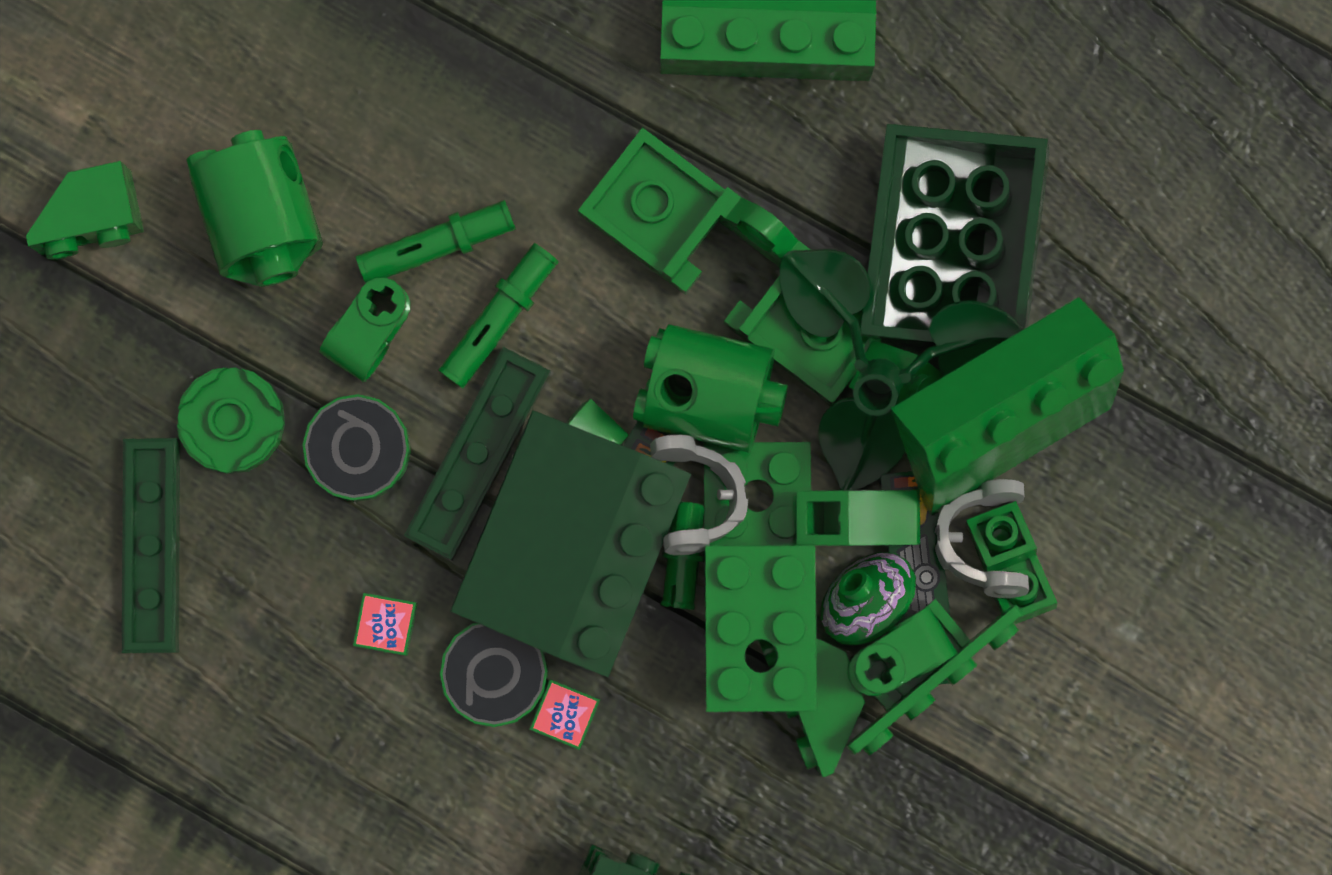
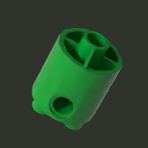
M250 130L235 135L231 139V147L220 151L204 150L190 155L186 159L189 178L219 274L229 279L261 287L276 285L297 276L299 273L298 269L304 260L320 250L323 241L292 143L288 141V138L286 136H278L265 139L262 130Z
M668 324L666 329L659 328L656 337L651 336L645 355L644 368L652 369L651 379H648L645 389L640 388L638 392L633 420L644 422V428L673 435H688L693 437L694 440L750 453L760 423L779 426L788 385L770 381L775 349ZM674 375L686 377L691 383L692 390L681 387L676 382Z

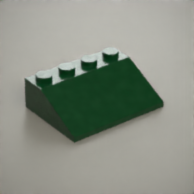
M887 124L868 266L871 293L867 305L863 308L860 328L861 336L930 348L936 346L929 332V324L932 317L940 309L951 303L969 300L995 306L1012 316L1024 329L1028 327L1050 154L1048 139Z
M532 410L450 611L553 656L609 677L663 545V538L667 535L691 473Z

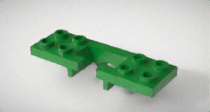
M643 127L578 210V214L684 295L688 293L702 275V271L690 263L688 259L717 222H720L778 267H780L783 255L787 252L811 250L800 242L773 214L763 207L740 197L730 188L724 189ZM780 276L754 309H751L740 300L724 320L725 326L748 343L775 349L774 363L830 405L835 402L857 371L854 366L856 358L847 323L844 321L839 331L830 337H819L804 330L794 320L786 306L781 291ZM863 309L853 314L858 320L860 328ZM862 336L865 354L872 340L880 342L882 339Z

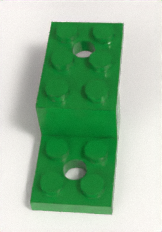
M704 442V448L713 450L729 462L737 464L746 482L744 487L751 482L760 481L767 484L773 493V501L770 507L760 512L747 508L744 521L721 539L709 543L710 546H705L706 712L817 711L815 545H797V491H811V442H754L750 453ZM705 464L704 529H712L720 526L726 520L729 511V500H718L717 491L727 490L720 477L711 470V467ZM756 640L769 642L773 645L777 654L776 663L773 668L764 673L753 671L745 661V651L748 645Z

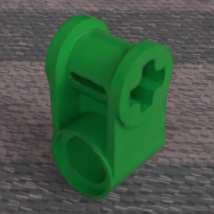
M375 278L368 281L361 288L345 314L339 318L329 331L320 347L319 354L363 383L366 382L380 365L390 347V343L409 316L411 301L407 292L395 281L388 278ZM393 291L391 300L397 305L395 311L392 314L382 311L378 317L375 316L378 307L373 303L374 297L377 294L386 297Z
M928 606L888 630V634L857 652L848 665V677L851 685L857 692L866 696H879L898 688L914 677L918 678L958 653ZM868 657L874 663L881 660L886 663L888 669L881 674L885 683H882L879 678L870 681L867 679L864 672L871 666Z

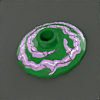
M877 552L861 557L843 569L830 584L822 601L820 619L825 632L840 644L857 646L874 641L895 627L907 613L915 596L916 576L910 563L896 553Z

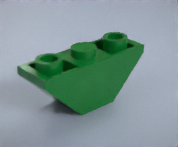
M816 638L817 711H792L785 713L788 719L798 716L805 736L796 739L806 769L809 770L817 767L819 775L826 777L834 773L865 702L862 694L857 692L850 683L848 677V665L850 662L846 651ZM758 640L768 667H773L777 659L775 648L765 640Z

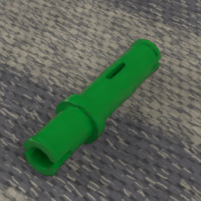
M502 200L463 216L456 212L448 215L450 221L355 256L365 283L375 278H388L459 250L464 255L472 252V246L515 230L516 227L506 201Z
M533 243L506 280L500 278L494 287L498 291L474 323L468 328L465 335L438 371L463 389L491 351L497 346L524 309L528 312L533 306L534 302L531 298L557 265L558 260L541 246Z

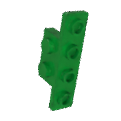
M936 599L924 608L928 606L931 608L958 654L918 678L914 677L890 692L874 696L885 712L846 744L845 747L848 751L855 755L863 749L868 756L873 754L894 736L888 728L903 714L910 721L913 720L936 700L930 693L945 679L953 686L977 666L972 656L987 644L993 650H996L1019 631L1013 623L1023 614L1018 606L1009 607L971 640ZM868 657L871 666L864 672L867 679L870 681L879 678L882 683H885L881 674L888 669L886 663L883 660L874 663Z

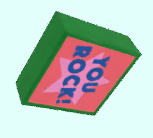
M363 593L353 646L408 656L418 603Z
M550 679L530 730L580 750L600 699Z

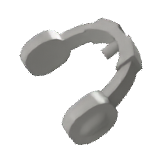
M688 435L663 436L654 439L650 443L651 457L659 461H696L711 467V470L720 477L727 489L717 491L718 500H729V511L723 524L712 529L681 530L669 533L663 538L665 553L670 555H690L705 551V546H710L709 543L721 539L744 521L748 507V499H746L744 488L746 482L735 462H729L713 450L695 445L694 438Z
M1008 479L984 482L981 484L980 490L963 494L949 505H944L935 527L934 533H937L935 552L943 569L950 570L955 576L965 582L984 587V593L990 597L1016 598L1026 595L1029 591L1028 576L1016 572H984L965 565V562L956 555L950 542L962 543L963 533L949 532V525L960 511L972 506H1004L1014 501L1017 504L1023 502L1025 495L1022 482Z

